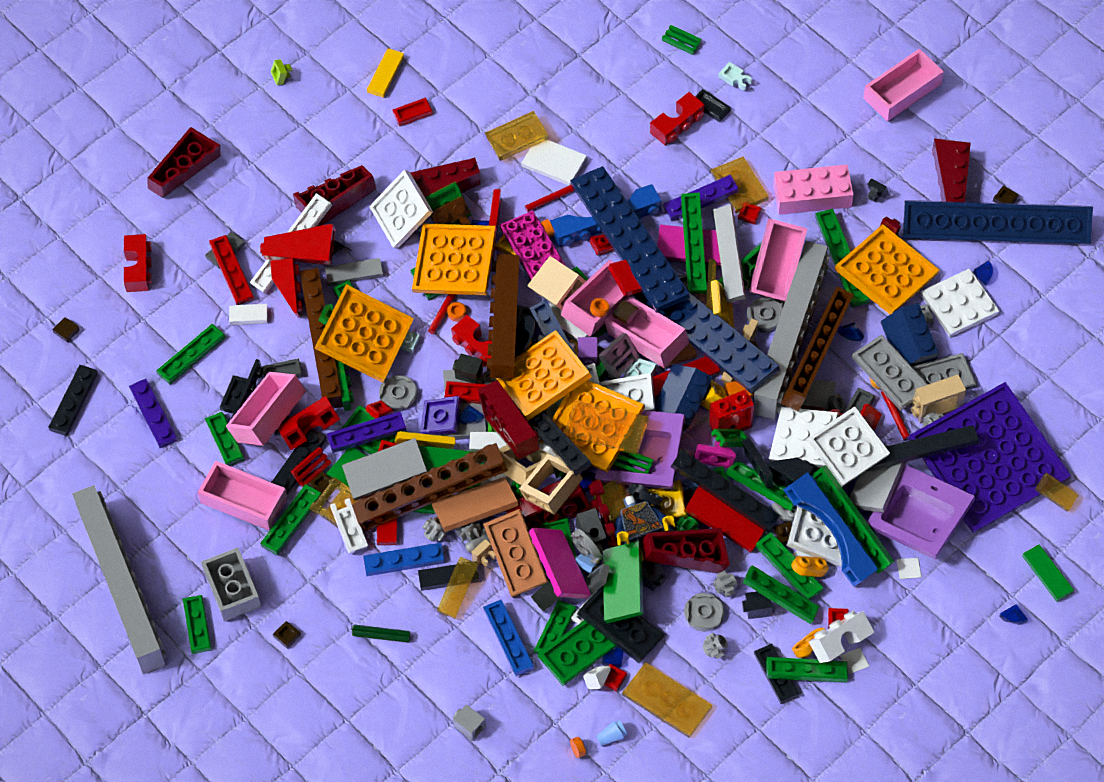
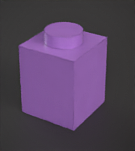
M578 337V359L584 366L593 363L597 365V337Z

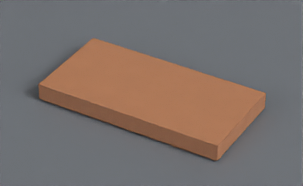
M505 477L432 503V508L444 532L518 506V501Z
M520 509L483 524L512 598L548 582Z

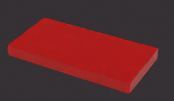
M699 486L684 509L685 512L710 528H721L723 536L750 553L764 532L762 528Z

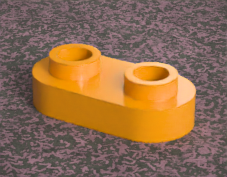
M797 556L791 564L793 570L802 576L823 577L829 569L827 562L821 557Z
M817 628L792 647L795 656L802 659L809 657L813 651L809 641L815 638V633L825 628Z

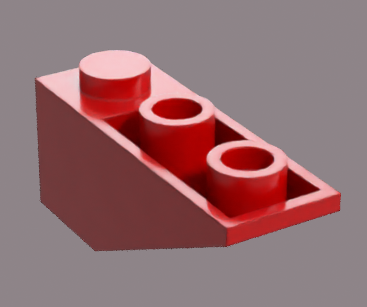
M293 258L270 261L273 282L294 314L300 317L303 305L298 293H301V284L297 282V275L300 274L299 264H296Z

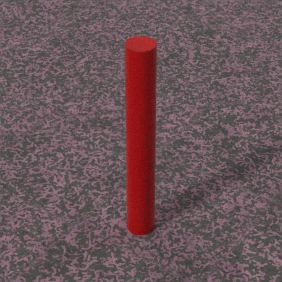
M571 185L525 205V209L527 212L573 192L574 189Z
M456 294L447 295L428 329L430 334H435L447 312L448 306L453 302Z
M881 391L903 440H909V432L897 407Z

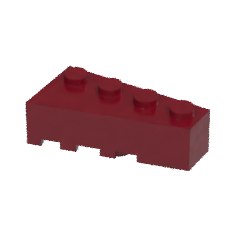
M190 127L147 177L148 189L164 198L221 156V145Z
M934 138L932 153L935 160L941 201L965 202L971 142Z
M475 157L410 172L424 197L453 182H457L461 193L481 184L480 171Z
M361 165L341 173L340 177L336 179L329 178L324 180L325 183L315 187L312 185L307 188V191L299 193V191L293 193L296 208L301 213L316 194L330 202L332 206L317 225L322 226L375 191L376 185L373 175Z
M498 380L477 389L485 420L518 459L540 450L538 433L532 430L528 421L525 420Z
M562 480L550 484L539 491L550 496ZM579 483L555 514L525 500L524 497L517 500V507L506 510V514L520 509L528 530H530L531 528L541 527L542 522L552 523L567 516L570 519L575 518L578 513L591 510L592 507L581 483Z
M721 528L647 533L640 542L642 544L644 561L712 573L723 572L730 565Z

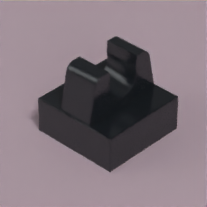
M872 178L867 184L870 190L868 197L873 202H876L880 196L885 198L889 193L887 186Z

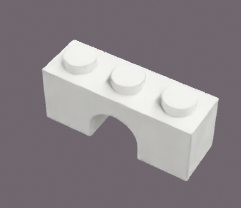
M854 610L844 615L845 619L842 621L837 620L831 623L828 630L825 631L823 629L814 634L815 638L810 640L809 643L820 663L831 661L845 652L841 644L842 635L847 638L849 644L860 642L874 633L864 611L856 613Z

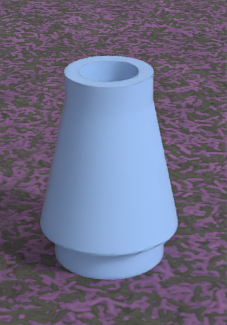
M618 720L609 724L596 737L601 746L624 739L623 736L627 735V732L621 721Z

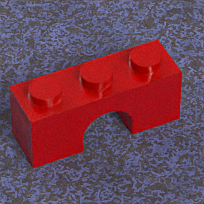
M688 92L676 101V113L680 116L672 118L665 113H661L650 122V134L664 146L669 142L675 141L679 134L687 131L694 122L700 121L703 118L704 104L692 93Z
M146 234L124 235L126 261H137L133 266L124 267L126 293L149 291V284L152 283V275L149 272V268H152L151 256L149 257V252H152L151 241H148Z
M466 315L451 328L452 340L456 345H461L465 348L469 356L482 359L483 367H487V358H491V355H487L488 344H492V341H477L482 336L481 327L469 315Z
M324 396L281 423L278 430L290 450H293L307 441L306 434L309 430L317 426H321L325 430L339 421L340 418L327 397Z

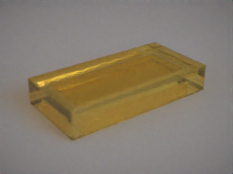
M1048 473L1043 475L1035 488L1037 492L1066 512L1070 510L1078 497L1077 493Z

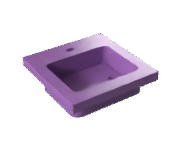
M643 410L622 448L653 459L654 462L649 473L627 472L612 466L608 473L597 469L595 480L600 479L601 482L625 485H632L634 483L644 487L673 489L676 470L670 466L679 454L685 421L684 414ZM619 453V454L622 455V456H625V457H627V458H630V459H633V460H635V461H638V462H641V463H643V464L648 465V464L645 463V462L639 461V460H637V459H634V458H632V457H629V456H626V455H624V454ZM619 459L616 460L617 462H620L622 464L645 472V469L634 466Z
M905 464L885 512H873L867 524L873 531L936 560L975 501V496Z

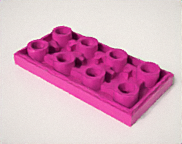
M533 210L500 224L502 233L514 253L519 255V261L530 280L540 270L549 256L565 265Z
M660 224L657 246L662 254L669 261L686 262L683 227ZM702 229L705 263L721 266L716 230Z
M532 528L529 531L532 543L536 547L539 559L544 565L547 577L550 579L557 597L587 599L591 593L563 531Z

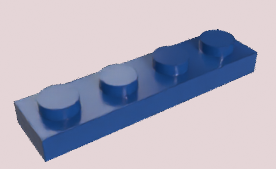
M441 542L363 556L366 577L444 563Z
M502 599L483 606L486 617L515 677L533 670L534 666Z

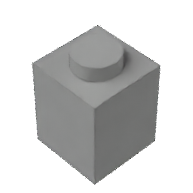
M465 705L463 709H458L453 716L454 727L471 741L486 727L485 718L468 705Z

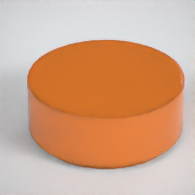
M549 219L541 221V225L549 238L553 237L555 234Z
M602 298L594 299L590 305L591 313L597 317L606 316L610 309L608 301Z
M460 302L450 304L447 309L449 319L458 322L466 316L465 305Z
M577 736L570 739L574 755L577 758L585 756L586 749L581 738Z

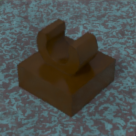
M791 521L772 527L774 536L783 546L788 543L792 528Z

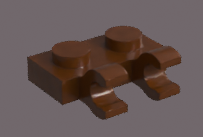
M462 196L438 207L430 215L433 224L450 225V223L458 220L459 225H471L465 216L470 212Z

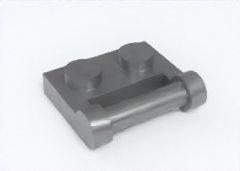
M621 333L599 355L609 374V380L620 379V376L640 359L627 333ZM627 357L628 359L616 370V367Z

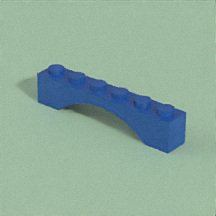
M653 184L636 189L627 200L639 220L661 211V199ZM567 214L550 220L555 234L553 237L559 248L569 246L579 240H586L596 234H602V231L592 217H577Z
M807 472L783 489L794 506L814 514L829 528L840 550L842 572L853 587L878 570L875 566V561L864 551L862 543L854 537L851 528L843 522L840 513L830 504L827 495L817 486L814 477L810 476Z

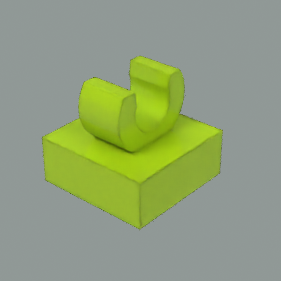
M281 59L274 60L271 69L276 85H283L285 79L290 78L289 71H293L291 65H283Z

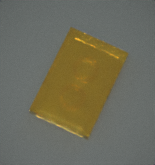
M534 111L485 132V136L499 161L549 139L546 130Z
M743 156L710 170V174L715 181L731 174L739 192L726 199L733 207L735 213H739L745 207L748 209L750 205H758L769 200L768 194Z

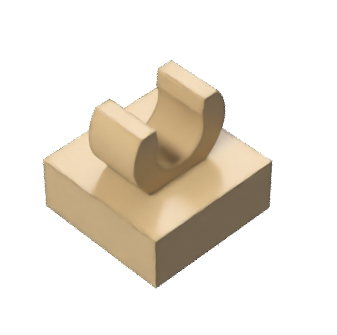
M486 539L471 552L472 561H477L478 566L482 563L488 567L487 557L496 559L495 553L491 549V544Z

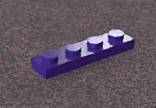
M730 174L689 193H700L701 208H704L738 193L739 190ZM681 196L663 204L671 222L682 217Z
M145 378L129 385V389L159 448L176 442L177 438L147 379Z
M396 412L333 431L326 435L331 451L335 453L395 435L399 431L405 432L406 426L401 412Z

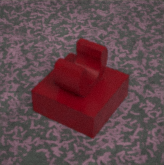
M886 216L882 219L880 226L883 224L894 234L898 235L901 222Z

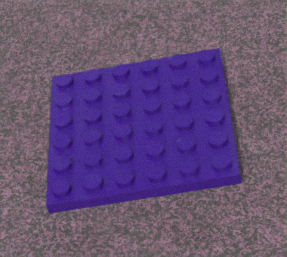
M1006 382L917 430L908 437L909 440H914L974 425L979 444L922 458L935 478L975 496V501L963 518L972 533L988 526L1071 477Z

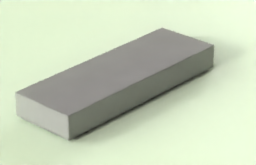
M380 258L325 267L328 286L342 284L348 280L355 282L383 277Z

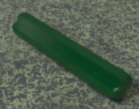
M354 624L351 631L352 636L409 642L411 638L410 631Z

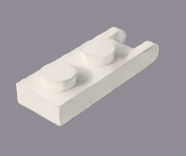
M347 498L345 499V508L337 510L334 503L330 504V508L347 551L350 554L367 548L368 544L358 524L351 501Z

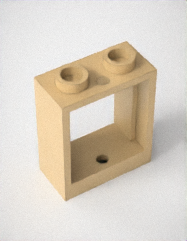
M959 375L915 389L911 412L914 418L917 417L920 424L924 422V417L931 412H936L938 415L941 413L946 415L963 405L966 389Z
M507 445L499 448L508 468V471L503 474L521 486L548 454L540 449L525 456L526 459L534 463V465L525 468L516 462L520 459L517 458ZM554 469L549 473L548 476L554 474Z
M547 454L519 490L525 500L555 514L583 478L580 474L575 476L557 456L554 457ZM554 468L566 473L567 475L550 496L537 490Z

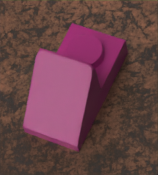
M715 441L713 447L698 444L693 457L703 464L729 468L733 465L736 454L730 447H720V442Z

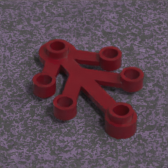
M600 479L592 481L588 487L591 495H596L597 499L590 501L592 509L596 508L601 516L599 519L609 539L606 540L608 549L620 546L617 545L615 528L609 520L608 507L602 503L600 495L605 493Z

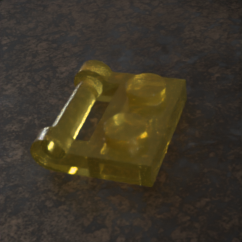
M332 477L328 482V487L309 508L312 512L319 514L338 528L330 506L326 510L322 507L335 489H338L340 492L331 504L334 503L337 510L346 507L345 499L347 498L350 499L351 504L356 503L358 500L354 501L348 486Z

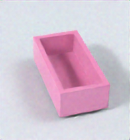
M918 49L865 85L863 99L888 122L940 86L944 71L923 51Z
M848 164L774 172L773 186L779 215L852 207L853 190Z
M768 219L749 288L750 293L786 301L808 228Z
M610 259L565 301L561 316L590 337L605 324L604 320L623 300L625 301L629 296H634V294L624 296L608 269L609 264L614 263ZM596 298L605 299L610 305L609 312L604 317L594 316L590 311L591 302Z
M629 296L625 301L638 307L639 312L628 324L617 320L611 313L604 320L608 334L616 339L621 333H627L638 353L665 368L689 344L686 329Z
M269 372L226 427L238 443L264 446L286 416L290 414L297 402L301 400L306 390L295 374Z
M218 461L214 462L197 492L201 504L269 531L287 501L284 487Z

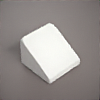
M610 666L595 667L584 674L583 677L587 688H602L611 670Z

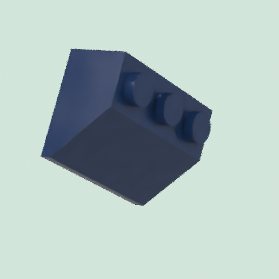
M919 303L902 307L881 320L880 323L887 341L911 367L937 359L938 350Z
M673 364L655 401V412L684 414L683 429L685 431L690 427L713 377L697 368Z

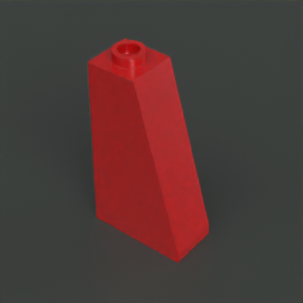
M327 224L264 237V243L260 245V254H262L265 260L293 258L295 262L332 265L336 228L333 224Z

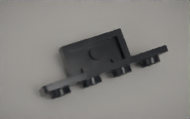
M259 359L255 360L248 379L236 375L232 376L220 404L221 411L232 413L231 419L257 387V379L261 378L263 374V367Z

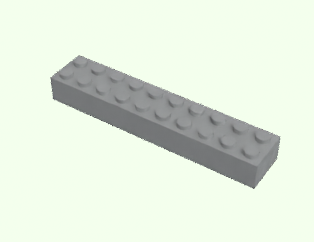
M809 241L805 242L767 354L770 359L779 365L780 371L755 391L753 401L754 415L775 420L776 414H780L781 407H783V404H781L782 399L788 389V382L792 380V370L797 365L799 357L797 355L802 350L803 337L807 335L808 322L812 319L813 307L817 304L818 292L821 291L823 286V276H826L829 265L827 264L830 257L827 254L828 246Z
M95 485L72 493L142 674L144 675L166 666L164 658H167L164 647L148 607L145 604L144 597L131 569L130 562L125 554L102 492H97Z

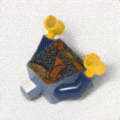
M632 495L623 499L626 508L620 510V515L616 518L614 528L617 545H621V541H625V544L635 541L640 542L647 533L662 532V525L665 531L669 530V525L674 527L676 525L672 516H666L654 506H649L646 501L637 504Z

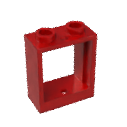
M746 389L710 403L709 426L712 431L714 429H732V426L735 427L734 429H742L743 431L752 428L754 404Z

